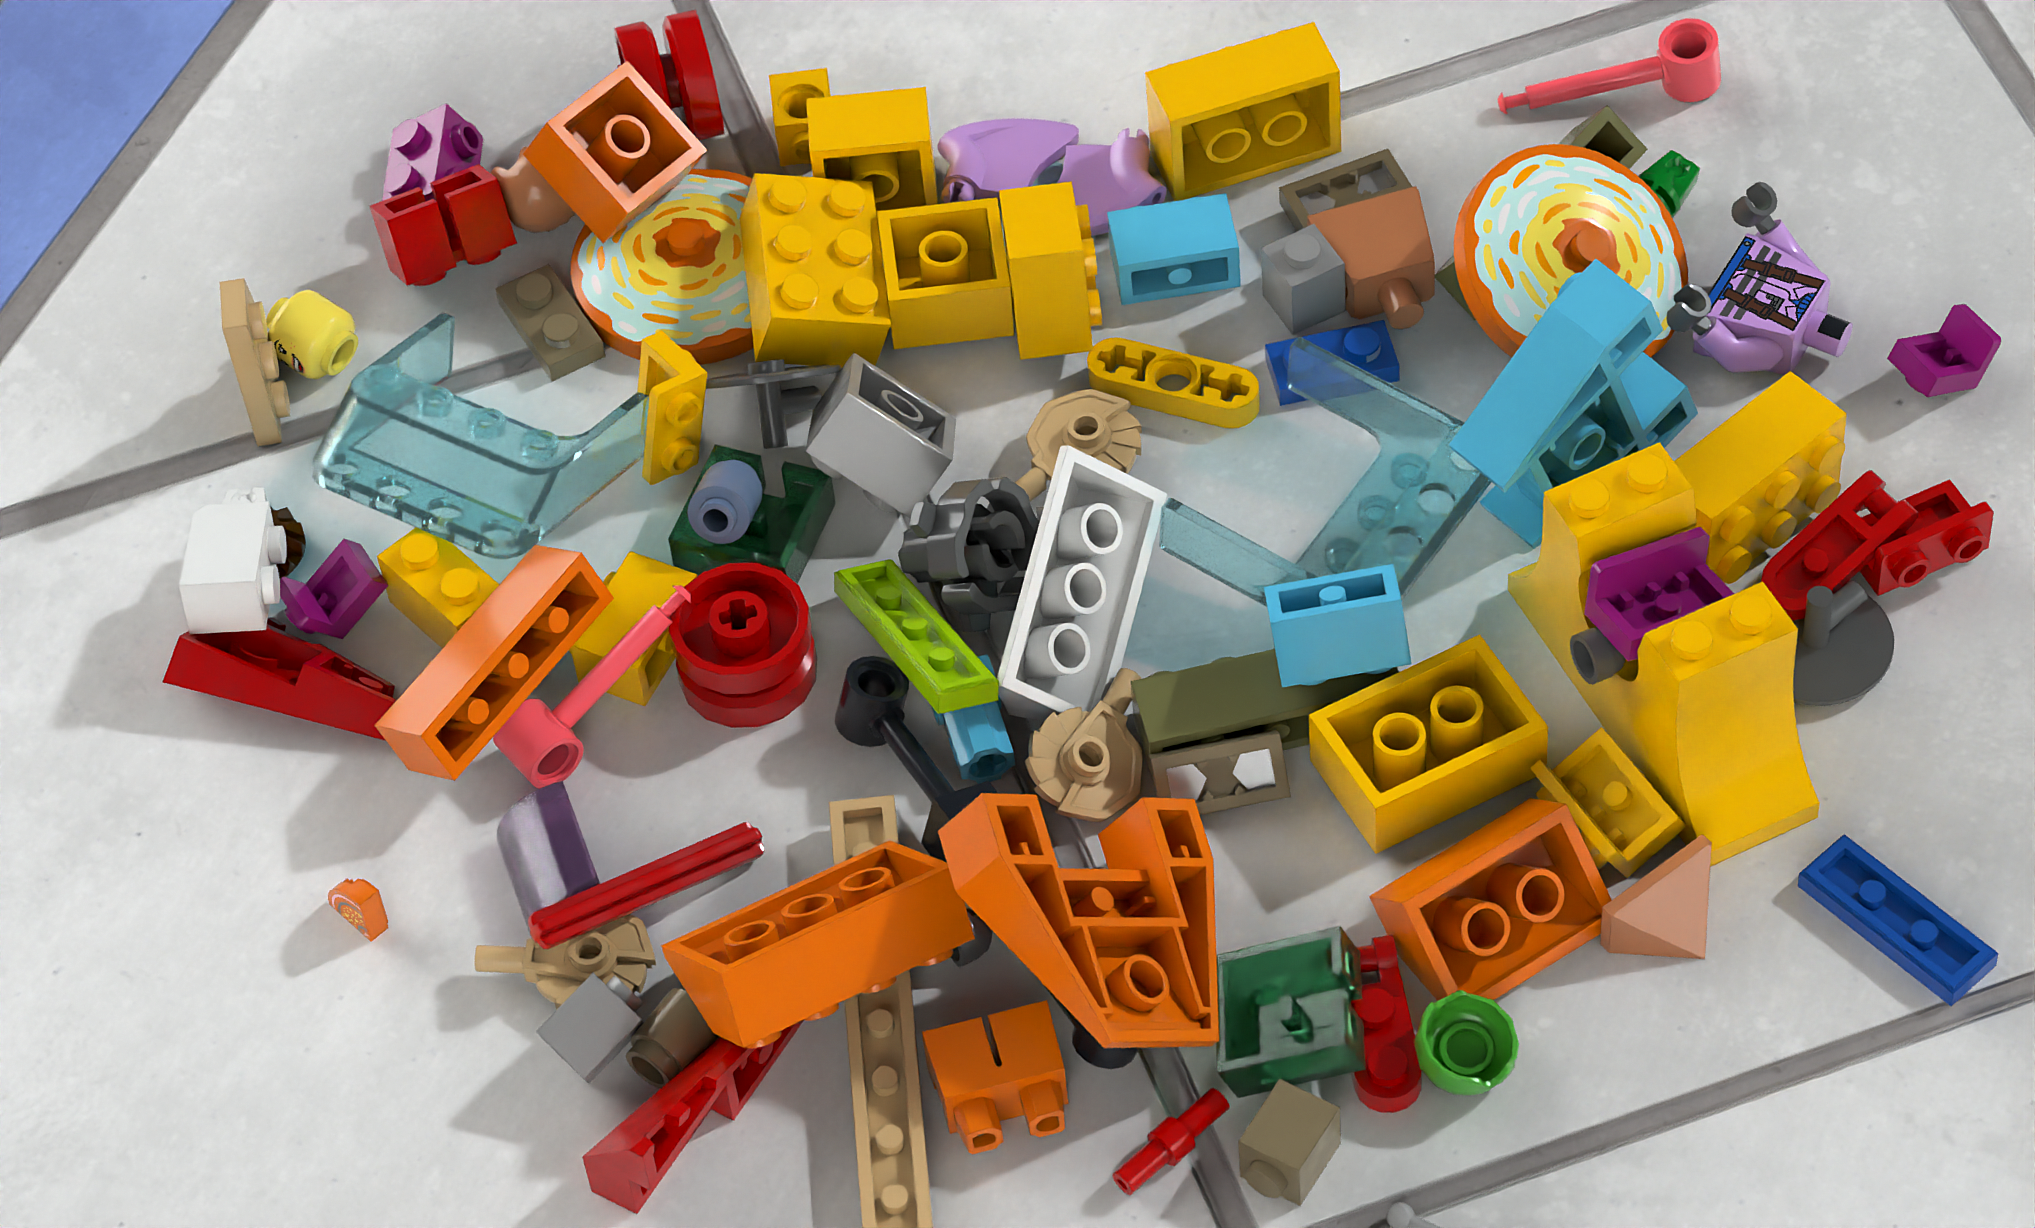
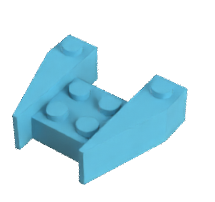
M1597 259L1582 273H1576L1565 281L1558 292L1557 298L1548 307L1449 444L1454 452L1495 484L1480 501L1481 506L1533 549L1542 542L1543 494L1545 491L1660 442L1665 448L1698 414L1688 387L1643 352L1663 331L1652 302Z

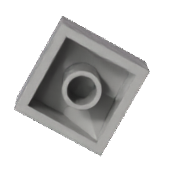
M853 352L812 410L806 452L812 455L811 460L815 466L828 476L835 479H842L845 476L862 487L866 498L878 508L889 513H893L896 509L908 518H911L915 503L924 501L953 460L956 418Z

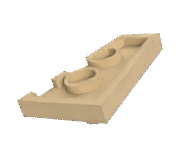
M244 278L221 281L219 283L222 330L257 446L282 443L280 418L290 417V403L285 381H278L279 367L273 341L269 342L263 304L261 301L254 302Z

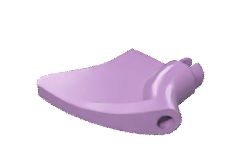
M996 119L962 125L946 132L937 145L938 152L949 164L943 182L944 188L941 193L943 203L995 197L1000 202L999 190L1032 186L1037 177L1046 168L1065 155L1066 146L1079 143V129L1075 125L1040 119Z
M1129 128L1122 130L1118 134L1117 141L1112 145L1066 146L1063 172L1057 183L1072 181L1076 205H1088L1091 236L1108 232L1107 212L1135 206L1160 204L1165 199L1166 187L1149 173L1151 152L1148 146L1150 140L1148 135L1139 128L1136 138L1129 136Z

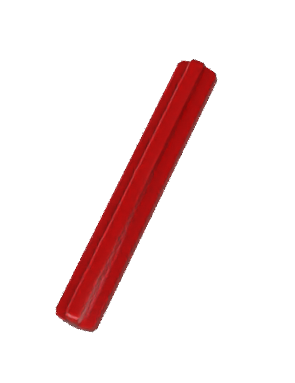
M743 822L533 912L528 917V924L531 930L530 935L535 944H539L543 949L548 950L756 860L765 851L761 832L749 822Z

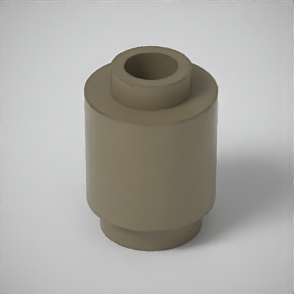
M673 988L631 1037L632 1047L626 1053V1059L630 1067L643 1080L661 1089L712 1045L719 1036L712 1032L687 991Z

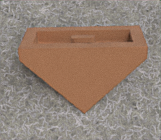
M1703 834L1603 906L1600 945L1609 953L1705 959L1712 842Z

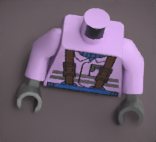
M1757 182L1746 190L1747 197L1742 196L1733 203L1731 211L1734 221L1740 226L1746 228L1755 226L1758 230L1756 236L1749 233L1745 235L1708 294L1695 284H1687L1673 296L1676 304L1668 310L1666 319L1669 327L1677 332H1686L1692 329L1694 331L1692 336L1694 339L1693 352L1714 358L1729 372L1770 371L1785 375L1789 371H1794L1809 346L1835 357H1840L1850 339L1852 323L1827 314L1831 281L1826 274L1820 272L1805 254L1781 219L1774 221L1771 218L1770 214L1777 207L1776 193L1768 184Z

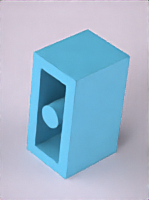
M1226 193L1205 197H1192L1186 200L1148 206H1135L1107 212L1110 254L1121 305L1241 287L1239 245Z
M1393 564L1264 587L1282 687L1299 684L1306 686L1317 685L1332 678L1360 673L1379 674L1393 667L1412 664L1402 600Z

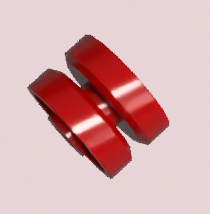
M696 10L665 16L662 24V33L666 53L659 55L653 31L644 21L614 28L620 65H617V68L628 61L671 110L679 107L684 125L698 140L724 135V123L717 86Z
M728 563L702 572L684 586L691 594V603L685 600L670 615L673 623L669 626L668 631L672 650L676 657L679 684L688 705L706 720L730 728L760 727L783 719L805 702L816 682L817 654L815 642L811 634L812 624L809 606L797 583L781 570L759 563Z

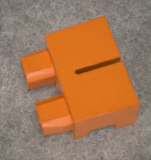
M1047 1000L988 1015L994 1058L981 1017L922 1031L927 1069L934 1089H937L949 1133L958 1132L969 1153L977 1154L996 1149L998 1145L1003 1143V1133L1000 1121L1024 1115L1030 1135L1037 1137L1059 1133L1065 1129L1064 1105L1068 1104L1065 1068Z

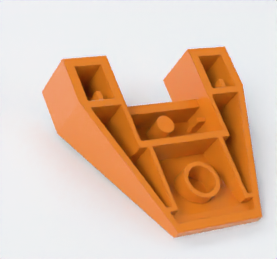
M981 793L938 830L955 892L1104 1048L1212 1047L1219 1041L1214 861L1195 799L1142 797L1098 834L1108 869L1058 867L1039 801L1035 794Z

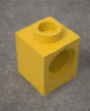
M827 68L769 75L780 166L810 164L806 99L831 96Z

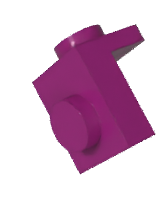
M1958 304L1952 306L1939 332L1897 339L1887 359L1905 376V380L1910 387L1926 397H1933L1977 388L2002 341L2001 337L1966 304Z
M343 538L306 583L281 577L280 597L287 606L285 615L298 629L308 634L319 632L343 640L388 587V584L362 545Z

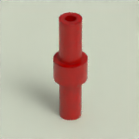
M1210 1088L1177 1118L1168 1116L1148 1133L1147 1140L1149 1143L1113 1173L1112 1176L1117 1186L1124 1193L1132 1195L1166 1164L1175 1166L1196 1147L1194 1139L1230 1108L1225 1096L1217 1089Z

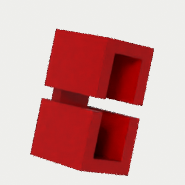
M479 164L430 182L435 200L426 201L422 189L417 187L369 206L389 269L407 286L411 284L426 286L436 283L447 275L446 271L457 267L456 263L466 260L470 265L488 263L501 255L502 249L517 244L498 179Z

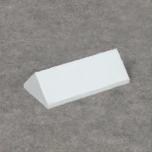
M1069 445L1060 446L997 676L999 681L998 695L1008 714L1042 722L1053 712L1059 715L1075 707H1081L1082 711H1091L1100 700H1103L1116 674L1121 669L1167 493Z

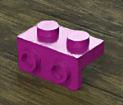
M447 103L414 119L405 120L399 126L393 128L382 201L417 187L422 189L426 201L435 200L430 182L477 164L480 165L483 136L472 123L466 121Z
M1701 527L1607 557L1592 565L1584 614L1628 662L1638 659L1637 651L1645 633L1734 594L1706 564L1710 536Z

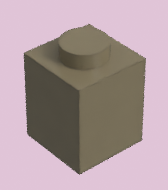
M1279 1079L1238 1141L1240 1177L1246 1179L1247 1183L1254 1190L1266 1197L1279 1198L1281 1196L1301 1206L1341 1144L1340 1107Z

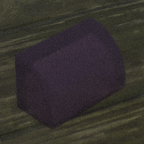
M563 781L545 786L528 794L514 804L503 816L497 829V843L530 934L528 917L533 912L599 885L600 882Z

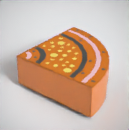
M347 878L329 891V905L371 942L389 928L379 890L368 881L358 878L354 882L353 879L349 880Z

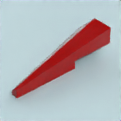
M273 617L267 619L266 630L190 634L188 631L178 638L162 681L163 683L385 740L374 725L396 702V699L393 698L395 685L322 644H312L286 633V624Z
M804 1020L781 1030V1036L776 1041L758 1048H742L722 1037L718 1038L582 1156L591 1192L638 1214L710 1110L734 1121Z

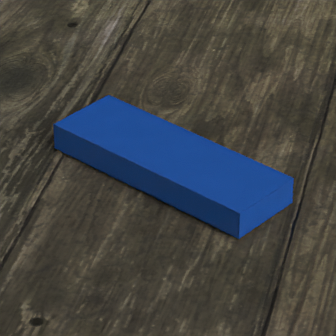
M1845 834L1799 873L1798 887L1950 1006H1953L1997 965L1998 952Z

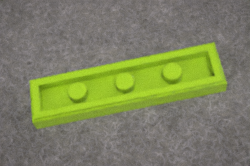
M888 559L834 572V592L938 714L998 701L999 681L893 560Z

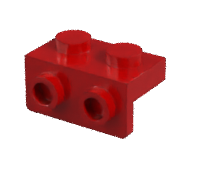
M1950 479L1905 498L1919 512L1917 519L1900 538L1877 548L1875 557L1859 572L1876 595L1880 596L1898 587H1911L1922 581L1928 574L1955 562L1966 563L1971 561L1983 550L1989 548L1994 511L1988 503L1981 502L1971 507ZM1872 513L1861 517L1870 526H1873L1878 521Z

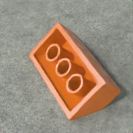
M889 840L665 943L661 947L665 959L712 1032L742 1048H758L776 1041L781 1036V1030L802 1020L822 1019L835 1013L839 1009V1003L859 993H874L892 986L897 980V975L911 968L935 965L947 960L953 955L954 948L975 939L965 902L955 892L947 862Z

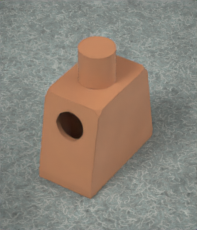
M1417 186L1307 216V227L1315 224L1345 263L1346 311L1351 317L1364 319L1385 313L1389 324L1395 329L1412 327L1422 319L1424 309L1421 302L1429 301L1435 295V261Z

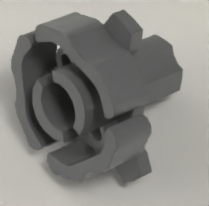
M1007 477L978 479L953 483L939 498L937 505L928 502H916L909 522L910 529L903 532L904 540L898 552L903 573L912 575L918 583L942 581L944 584L941 590L943 602L959 612L963 632L989 630L991 613L1016 611L1025 576H1014L1018 571L1027 570L1040 523L1031 508L1028 494L1023 488ZM983 496L990 502L987 508L977 503L980 497ZM1005 582L998 593L997 583Z

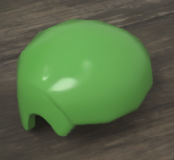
M1458 990L1445 998L1428 1004L1421 1016L1414 1046L1420 1069L1436 1087L1453 1095L1471 1096L1487 1092L1501 1084L1511 1074L1518 1056L1519 1041L1512 1018L1494 1000Z

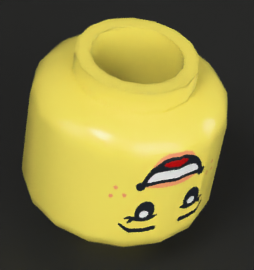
M303 290L294 294L289 299L283 297L272 306L267 315L269 342L273 341L275 345L277 360L306 378L316 380L327 374L331 376L339 374L350 363L358 347V337L355 334V322L352 315L318 292Z

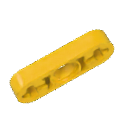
M1124 338L1104 339L1093 346V351L1088 353L1087 365L1090 387L1093 390L1130 401L1131 405L1223 428H1240L1248 425L1259 413V383L1255 375L1245 368ZM1116 364L1124 365V366H1119V367L1116 369L1115 373L1106 372V371H1112V370L1115 368ZM1144 370H1145V381H1144V382L1138 381V379L1143 380V378H1144V373H1143V372H1144ZM1173 374L1184 376L1190 381L1185 388L1178 391H1166L1157 385L1161 378ZM1202 384L1208 385V387H1207V386H1204V388H1203V393H1204V394L1201 396V392H1202V390H1201V385H1202ZM1231 393L1241 394L1235 395L1231 402L1222 400L1228 399L1231 396Z

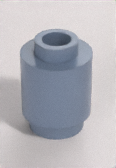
M739 460L718 462L707 469L689 502L687 510L690 525L699 536L713 543L726 544L734 542L744 535L762 500V485L755 470Z

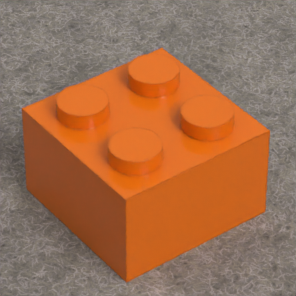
M626 61L550 119L523 152V155L597 238L604 243L679 184L708 150L631 64Z

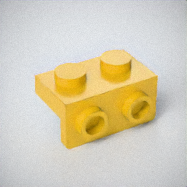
M662 330L642 339L634 432L645 441L642 477L650 485H655L674 475H680L698 464L707 371L696 362L690 352L679 347Z
M1602 727L1553 770L1540 759L1530 767L1531 771L1544 785L1535 793L1540 800L1567 804L1575 823L1582 830L1580 834L1595 865L1599 869L1609 862L1628 878L1687 827L1686 823L1611 735Z

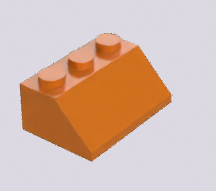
M1532 798L1369 896L1387 935H1393L1397 955L1437 1001L1458 990L1492 1000L1497 999L1600 935L1602 907L1612 900L1567 804Z

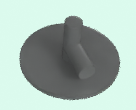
M784 359L753 362L747 364V373L707 379L706 389L756 384L764 449L788 446L784 415L812 411L822 395L816 386L781 390L780 381L840 372L841 365H810L785 368Z
M1850 580L1834 594L1829 588L1824 586H1815L1808 591L1805 618L1792 620L1798 628L1793 677L1794 703L1810 706H1829L1845 703L1866 694L1882 680L1892 662L1894 634L1887 615L1878 603L1866 594L1864 588L1853 580Z

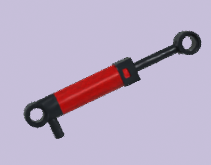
M877 656L861 657L853 661L847 668L835 713L836 728L846 740L857 745L877 747L888 744L932 802L921 844L930 856L947 862L938 830L981 793L998 792L989 781L955 791L903 722L905 719L903 708L909 690V679L895 662L887 658ZM1047 989L1074 1025L1072 1044L1076 1053L1081 1058L1096 1067L1106 1069L1122 1068L1133 1061L1139 1048H1104Z

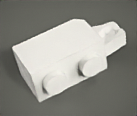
M253 487L249 490H242L240 488L227 489L222 504H207L192 513L179 581V589L190 634L266 630L270 604H278L280 600V579L276 564L286 562L287 545L284 527L274 526L270 504L266 499L264 487Z

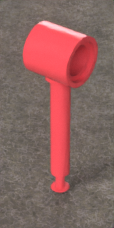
M1693 18L1677 20L1669 24L1661 32L1658 40L1659 49L1657 50V56L1525 86V93L1503 97L1501 92L1497 99L1499 110L1507 115L1506 109L1528 104L1531 110L1662 79L1665 92L1678 101L1697 102L1713 95L1721 83L1717 32L1709 23L1703 20Z
M682 585L673 586L677 591L660 608L654 604L553 710L540 699H527L493 736L496 747L535 788L548 789L554 787L568 778L577 768L582 759L584 748L582 742L574 735L575 733L571 728L673 623L669 616L685 600L691 603V594Z

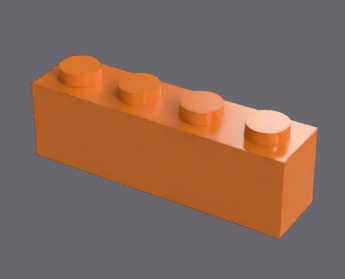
M534 545L374 726L408 770L455 781L614 597L582 552Z

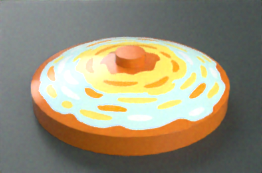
M1564 144L1539 145L1526 148L1505 158L1472 188L1460 210L1455 227V270L1462 294L1472 315L1490 339L1510 357L1514 356L1548 307L1557 298L1558 292L1565 281L1576 273H1582L1595 259L1599 260L1652 302L1663 331L1643 351L1650 358L1663 348L1675 332L1667 324L1666 317L1668 310L1676 304L1673 296L1688 284V266L1683 242L1670 213L1660 198L1638 175L1626 166L1606 155L1584 147Z
M691 169L679 184L606 242L602 243L586 224L583 226L572 251L570 264L572 286L578 307L604 343L629 357L640 360L642 339L662 330L679 347L690 352L699 365L733 358L754 348L739 221L753 178L723 170Z

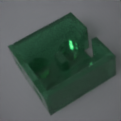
M715 444L668 538L673 566L699 576L702 572L728 563H759L781 570L798 584L836 504L832 477L819 469L784 461L781 471L785 497L781 498L765 494L766 481L761 455ZM739 460L751 466L757 473L762 485V500L746 532L738 540L726 544L707 541L699 536L690 525L687 514L689 502L709 467L722 461ZM795 481L802 482V483H806V484H810V485H813V487H812V486H808V485H804V484H800V483H796Z
M1341 926L1217 955L1219 1041L1216 1043L1217 1073L1237 1098L1272 1091L1279 1079L1292 1085H1299L1366 1069L1364 1025L1351 1006V1001L1362 999L1360 951Z

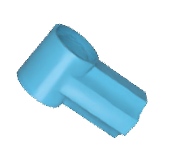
M986 654L978 656L982 663L995 676L988 655ZM999 695L998 701L938 714L932 707L938 726H945L950 748L952 749L962 779L974 780L978 784L986 781L992 782L1001 779L1004 772L1015 766L1014 752L1000 713L1002 707Z

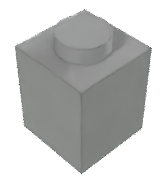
M1315 224L1261 247L1263 296L1292 335L1346 311L1345 263Z
M592 973L536 1032L590 1084L631 1041L633 1034L644 1023L635 1013L644 1003L615 975L605 984Z

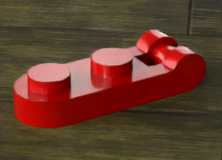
M1872 470L1860 476L1773 556L1763 569L1761 582H1764L1791 620L1805 618L1807 593L1811 588L1824 586L1829 588L1834 594L1875 557L1877 548L1900 538L1917 519L1919 512L1905 499L1897 502L1884 490L1886 482ZM1867 509L1878 521L1873 526H1870L1857 513Z
M1393 935L1371 938V945L1348 948L1346 942L1325 945L1327 969L1332 975L1329 979L1346 1054L1348 1055L1351 1049V1043L1355 1047L1354 1056L1349 1062L1354 1090L1359 1100L1372 1110L1381 1113H1395L1407 1109L1417 1100L1422 1090V1070L1420 1069L1414 1046L1415 1034L1399 970ZM1376 971L1378 983L1355 986L1353 974Z

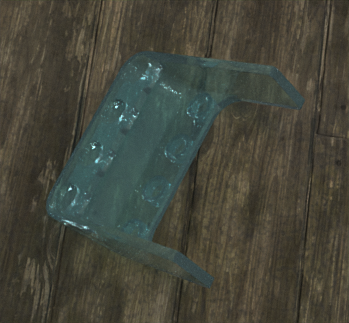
M442 312L352 379L315 454L312 477L318 485L329 491L482 556L493 559L515 558L529 551L644 457L649 396L641 392L635 393L594 427L579 435L557 436L550 431L524 424L505 416L499 410L483 407L452 394L446 388L439 387L452 374L455 317Z
M1297 337L1290 346L1287 387L1296 394L1372 434L1380 445V452L1376 460L1295 564L1173 498H1168L1161 507L1159 546L1170 555L1266 607L1264 587L1389 564L1394 565L1401 600H1403L1491 484V481L1449 446L1465 422L1308 340Z

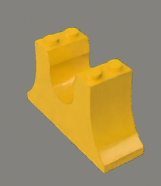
M1659 442L1545 491L1543 494L1542 542L1539 559L1533 564L1508 574L1507 590L1606 732L1611 735L1686 823L1687 827L1678 834L1687 846L1702 834L1712 842L1710 866L1818 818L1820 802L1804 761L1794 711L1793 677L1798 628L1763 581L1645 633L1637 651L1638 659L1629 662L1626 660L1623 668L1611 678L1591 685L1581 677L1573 662L1570 651L1571 637L1596 627L1584 614L1592 565L1607 557L1694 529L1697 524L1694 488Z

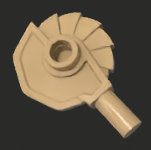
M1084 389L1048 401L1042 406L1026 436L1028 448L1033 456L1031 470L1014 482L1025 490L1030 502L1047 489L1046 481L1052 479L1060 446L1069 445L1126 474L1130 472L1136 460V455L1141 456L1142 452L1141 424L1127 411L1131 408L1130 401L1097 390Z
M1128 668L1119 669L1103 700H1100L1091 711H1082L1081 707H1075L1059 715L1053 712L1041 724L1038 731L1034 730L1031 733L1028 746L1029 757L1025 760V764L1032 780L1037 785L1034 788L1035 792L1047 802L1057 806L1055 813L1082 819L1083 821L1103 822L1139 795L1143 760L1142 748L1127 729L1126 722L1128 717L1124 715L1132 701L1130 681L1141 679L1135 671Z
M631 914L548 950L543 949L539 944H535L533 939H527L526 947L477 945L475 951L476 972L523 973L526 982L536 983L538 991L548 1000L554 1002L556 1009L592 973L605 984L615 975L633 993L636 991L641 993L646 981L647 968L652 969V965H656L654 951L646 927L641 919Z

